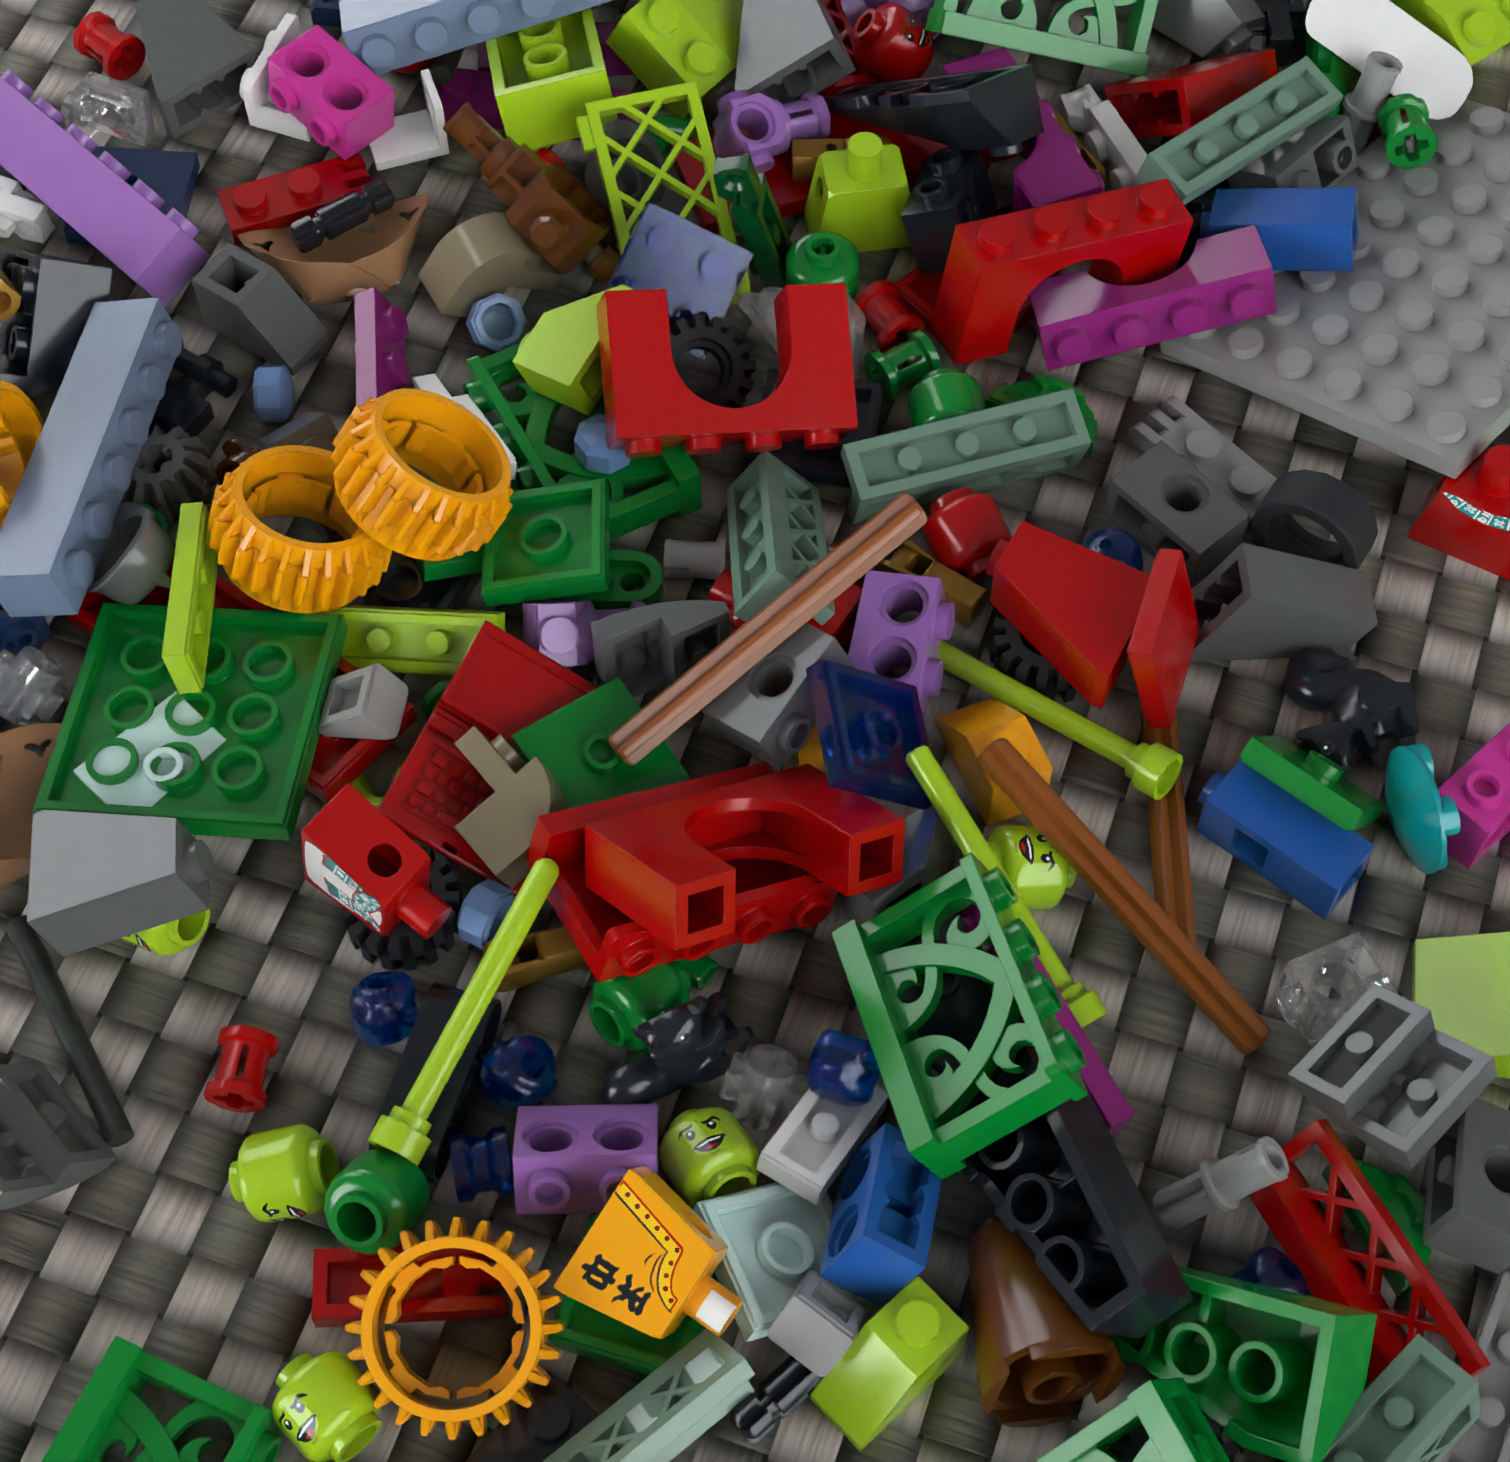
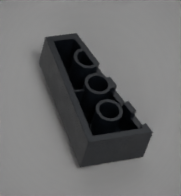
M1031 1045L1024 1046L1015 1056V1065L1020 1066L1026 1072L1011 1074L997 1066L990 1077L996 1085L1009 1088L1034 1074L1039 1061L1035 1047ZM980 1091L958 1116L990 1098ZM1089 1091L1086 1097L1077 1102L1070 1099L964 1159L967 1167L961 1170L970 1182L978 1183L998 1207L995 1212L1011 1233L1019 1234L1036 1254L1034 1262L1090 1331L1139 1339L1194 1300Z

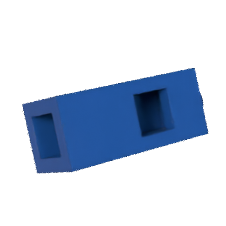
M1357 187L1216 189L1211 212H1203L1201 216L1200 239L1255 225L1273 271H1352L1359 235Z
M1242 758L1228 774L1218 770L1206 783L1198 797V802L1204 806L1196 830L1325 920L1361 877L1375 845L1353 830L1345 831L1241 761Z

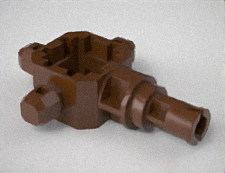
M469 102L465 103L442 129L446 133L448 132L481 164L478 170L489 180L485 185L509 207L504 214L511 226L554 268L568 274L584 259L589 264L586 270L600 281L608 284L624 270L620 250L613 242L607 245L602 240L613 226L609 210L566 168L554 161L548 166L525 143L520 147L510 136L504 139L472 108Z

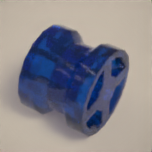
M506 1125L491 1127L484 1136L470 1137L465 1132L449 1134L452 1169L459 1204L472 1202L479 1193L494 1191L500 1197L515 1195Z

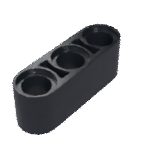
M438 982L430 986L375 1125L381 1115L389 1116L394 1105L402 1107L465 990ZM492 998L426 1120L432 1125L426 1135L431 1140V1143L418 1166L426 1176L427 1181L437 1183L446 1170L498 1031L502 1011L500 999ZM369 1143L368 1150L377 1149Z

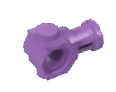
M747 90L734 91L721 97L716 102L719 115L712 123L715 130L713 145L718 157L727 158L749 153L757 173L766 172L775 166L773 156L787 152L792 139H827L830 134L828 106L823 96L814 90L802 94L800 100L784 104L762 93L748 95ZM738 127L745 129L753 140L746 138Z
M591 600L522 602L524 643L562 666L586 665L595 661L591 622L625 610L645 606L643 601H634L630 604L629 608L597 610L594 609Z

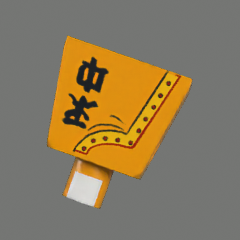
M647 1166L630 1168L553 1286L562 1294L658 1339L673 1334L686 1314L720 1337L731 1324L744 1301L711 1277L729 1248L725 1241Z

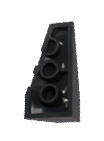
M1032 63L856 85L823 97L829 112L965 151L989 148L990 157H1002L1024 150L1023 141L1044 133Z

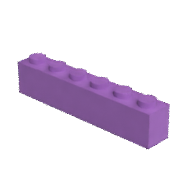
M7 69L0 76V165L153 298L158 297L163 306L166 307L210 257L193 240L200 230L173 207L164 215L159 209L165 201L139 178L132 186L125 181L132 174L106 150L98 158L92 153L97 149L98 145L73 123L66 130L62 129L60 125L66 118L40 95L33 103L30 102L28 99L34 91L12 71Z

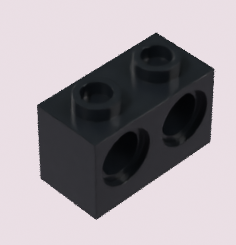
M946 147L925 157L901 214L921 275L944 271L956 225L993 217V213L996 211V199L980 149L965 151L959 150L956 147Z

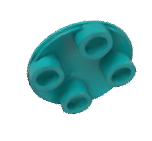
M1424 743L1395 747L1389 754L1385 775V800L1390 823L1400 846L1419 871L1425 874H1432L1447 866L1448 836L1456 835L1460 832V816L1454 800L1449 795L1440 796L1433 778L1434 763L1430 750Z

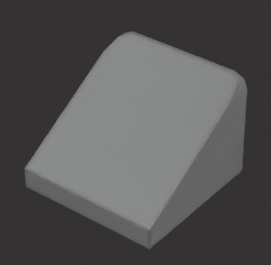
M380 663L332 678L318 732L324 737L374 740L396 738L399 734L409 693L407 685Z
M810 1269L769 1327L767 1335L774 1343L817 1376L824 1377L829 1374L853 1343L868 1313L864 1307L833 1283L819 1277V1273L816 1270Z

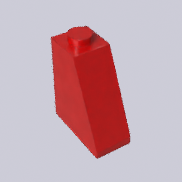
M1275 49L1230 54L1104 85L1106 100L1109 99L1135 138L1180 135L1277 75Z
M1022 520L1011 540L1008 542L1000 539L990 556L986 573L993 576L990 602L1089 704L1102 709L1129 659L1127 649L1150 574Z

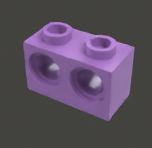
M872 570L866 573L848 653L849 659L855 666L845 688L851 709L925 718L929 696H939L943 681V660L937 659L941 639L950 640L955 620L954 603L947 602L941 578ZM905 612H920V615L910 622L895 621L898 616ZM892 668H909V671L898 679L889 680L883 678L884 674Z
M658 1104L518 1106L512 1155L516 1215L601 1213L630 1168L647 1166L659 1176Z

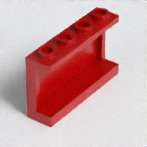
M767 761L556 811L538 817L525 861L530 870L534 863L541 858H550L557 863L559 875L547 898L597 982L623 975L636 977L648 972L655 966L684 958L686 960H696L709 954L712 950L741 942L753 944L761 941L769 934L794 927L810 928L826 919L830 914L838 891L807 871L788 863L767 859L726 860V863L736 869L735 933L676 951L585 886V824L774 773Z

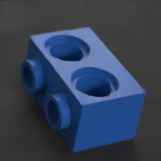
M887 1122L850 1157L841 1171L819 1277L880 1308L926 1268L942 1181L909 1154L901 1130Z

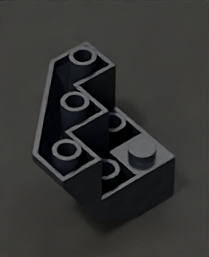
M0 247V268L22 296L20 307L15 315L7 321L0 322V380L16 385L31 398L61 385L94 303L109 301L112 268L57 256Z

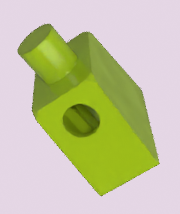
M859 132L850 137L848 149L825 151L819 155L804 209L807 233L829 231L840 234L852 242L858 253L911 247L901 218L910 191L900 148L894 144L883 145L881 139L874 133Z

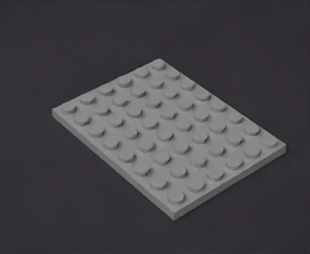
M1468 99L1464 101L1458 111L1451 117L1440 120L1429 119L1427 125L1433 128L1438 142L1436 152L1425 164L1408 169L1393 165L1389 162L1385 152L1387 136L1381 134L1357 156L1359 166L1333 187H1357L1359 235L1352 271H1273L1277 313L1160 342L1161 353L1456 479L1510 425V113ZM1406 113L1402 116L1403 123L1409 122ZM1409 138L1405 141L1408 151L1412 153L1414 148Z

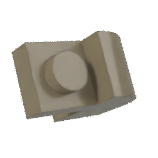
M492 212L468 219L448 232L436 245L418 276L441 315L468 318L472 304L475 301L494 293L504 294L508 286L553 292L564 274L554 268L511 226L504 214L505 212Z
M473 726L454 744L495 792L457 824L455 828L493 874L513 888L530 872L525 858L538 817L565 810V799L555 775L536 756L526 764L501 734L490 741L481 731Z

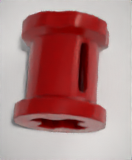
M101 11L91 12L85 16L73 34L75 49L82 55L91 59L95 58L102 63L104 72L113 80H127L134 76L143 65L146 56L144 43L133 34L121 32L117 29L115 21Z
M882 280L869 285L856 297L852 305V314L861 324H867L876 335V346L881 353L904 342L905 336L913 330H921L925 333L923 321L918 315L909 314L899 300L900 291L889 280Z
M225 1026L221 1028L217 1038V1043L222 1048L215 1080L207 1083L204 1097L208 1102L215 1104L219 1108L233 1112L251 1113L262 1111L266 1106L268 1098L266 1092L262 1090L269 1059L275 1057L278 1053L279 1039L272 1033L252 1026ZM246 1062L243 1075L238 1076L241 1064Z

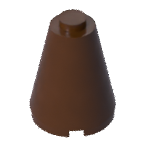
M995 1215L983 1221L979 1225L977 1232L972 1235L968 1242L980 1403L987 1416H989L991 1410L995 1411L999 1424L1008 1427L1026 1428L1056 1423L1076 1415L1072 1402L1091 1392L1096 1404L1107 1398L1121 1383L1125 1374V1365L1120 1351L1110 1335L1093 1332L1087 1328L1034 1262L1036 1254L1019 1234L1011 1233L1000 1218Z

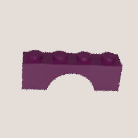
M1002 47L944 65V74L1015 66L1017 64L1006 48ZM1039 95L1038 99L1044 133L1023 141L1024 150L1018 152L1026 161L1014 169L1012 213L1106 192L1099 172L1096 169L1091 170L1080 155L1075 138L1071 134H1065L1056 121L1051 104L1046 99L1041 100Z
M1255 225L1197 239L1194 252L1189 260L1174 273L1157 281L1140 285H1113L1093 278L1082 269L1045 279L1028 295L1035 331L1048 371L1277 313L1272 265Z

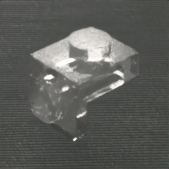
M90 71L74 90L68 92L62 102L61 112L66 118V129L73 123L90 138L96 131H100L145 147L156 134L149 92L134 85Z

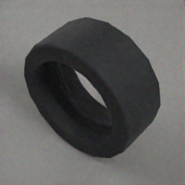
M1307 469L1287 472L1278 478L1255 510L1251 522L1254 541L1257 546L1354 569H1359L1373 547L1378 534L1375 514L1358 492L1347 483L1327 473ZM1292 514L1304 516L1320 524L1334 536L1337 542L1323 540L1309 533L1296 522Z

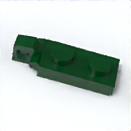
M749 153L727 158L718 157L715 160L713 172L717 196L732 202L730 208L732 227L737 236L743 235L748 247L747 257L750 271L754 276H760L768 298L776 297L785 287V258L792 242L764 172L757 173Z

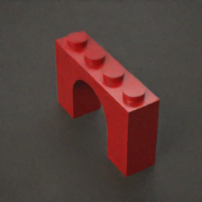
M1162 179L958 224L955 227L931 325L954 366L1007 353L1016 319L1023 302L1046 278L1071 264L1092 259L1088 274L1099 281L1124 286L1157 281L1175 272L1194 219L1168 179Z
M846 283L786 285L775 297L774 311L779 358L777 380L768 398L752 406L742 408H726L711 404L694 394L682 381L672 358L666 289L605 291L596 305L608 450L625 449L626 457L647 458L661 455L662 447L685 446L686 454L708 455L721 452L722 444L745 443V451L769 452L781 449V442L804 441L805 449L821 450L840 446V439H844L858 428Z
M804 764L585 824V886L677 951L735 933L736 869L726 863V860L767 859L788 863L807 871L843 895L851 897L902 881L905 819L812 765Z

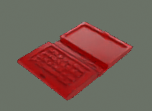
M485 620L377 809L404 833L432 847L433 850L485 880L489 878L512 889L513 896H516L526 877L513 888L508 886L493 874L455 828L457 824L495 791L454 743L473 726L481 731L490 741L501 734L510 743L512 734L599 687ZM442 845H443L444 847L450 849L451 851L455 852V854H453V853L449 852L448 850L442 848Z

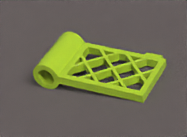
M696 81L585 103L584 110L586 116L576 117V123L584 154L595 152L625 270L626 281L617 282V286L623 284L633 290L666 289L669 318L750 301L751 291L746 262L741 248L737 245L726 199L717 196L713 177L716 158ZM686 100L691 121L682 136L654 120L663 104ZM651 107L647 115L638 110ZM622 113L639 123L640 126L625 148L604 134L600 117ZM647 129L675 146L661 169L633 153ZM693 131L698 147L688 141ZM681 150L700 161L703 165L705 175L695 191L667 174ZM609 151L619 157L614 167L612 166ZM626 162L654 178L640 202L618 190L616 177ZM661 183L689 200L674 224L646 207ZM707 185L712 201L701 195ZM695 204L716 217L720 236L699 240L681 229L682 224ZM623 206L633 211L627 222ZM640 216L668 233L658 249L634 254L629 233ZM674 237L683 242V244L669 246Z

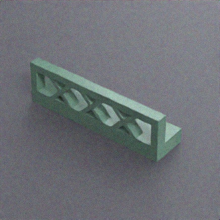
M1306 56L1150 152L1130 187L1168 179L1183 204L1186 205L1334 111L1344 95Z
M1069 388L843 444L840 454L852 489V495L847 506L851 523L856 524L870 520L902 493L909 494L923 507L931 505L938 498L960 488L970 487L974 493L1077 468L1092 442L1074 389Z
M761 452L726 490L734 615L744 622H747L828 555L819 489L769 452ZM834 600L812 619L823 626L835 614Z
M705 1329L543 1462H670L755 1391L748 1381L755 1373L740 1353L722 1338Z
M1417 1334L1361 1394L1321 1462H1439L1481 1416L1479 1382L1420 1334Z

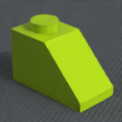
M622 284L605 291L633 289ZM605 291L544 312L533 330L527 333L521 340L518 352L512 361L532 391L586 415L591 413L603 394L596 305Z
M917 1275L862 1327L853 1343L828 1375L823 1377L810 1394V1400L861 1452L963 1354L970 1327Z

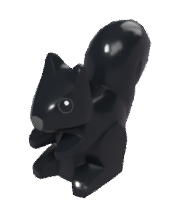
M1308 649L1302 651L1290 661L1284 677L1288 696L1296 705L1308 711L1331 712L1332 716L1331 722L1304 728L1296 733L1297 739L1301 741L1297 746L1308 754L1311 750L1316 751L1339 765L1346 772L1355 765L1357 752L1362 754L1370 767L1377 766L1379 741L1383 739H1395L1399 746L1416 744L1415 735L1419 733V723L1411 682H1397L1371 669L1352 668L1350 659L1337 655L1333 649Z
M715 992L708 999L703 996H697L688 1003L670 1007L649 1021L633 1028L634 1036L644 1042L648 1049L646 1052L623 1060L614 1067L602 1084L599 1094V1105L650 1104L653 1100L662 1099L685 1085L706 1083L731 1073L754 1038L753 1030L750 1026L737 1028L726 1015L727 997L722 992Z

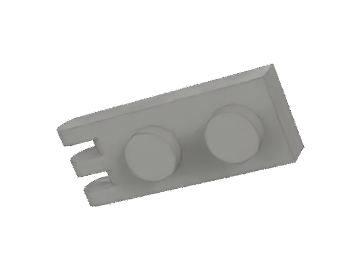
M1171 396L1161 404V410L1154 409L1145 416V423L1137 422L1128 430L1131 441L1144 453L1162 440L1176 453L1191 459L1199 472L1222 491L1232 493L1241 502L1243 508L1250 513L1245 534L1252 529L1251 522L1255 510L1277 478L1181 400Z

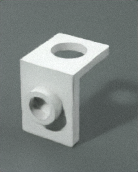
M429 69L421 70L426 109L394 117V127L369 144L378 171L450 154L447 133L442 129L445 126L443 106Z

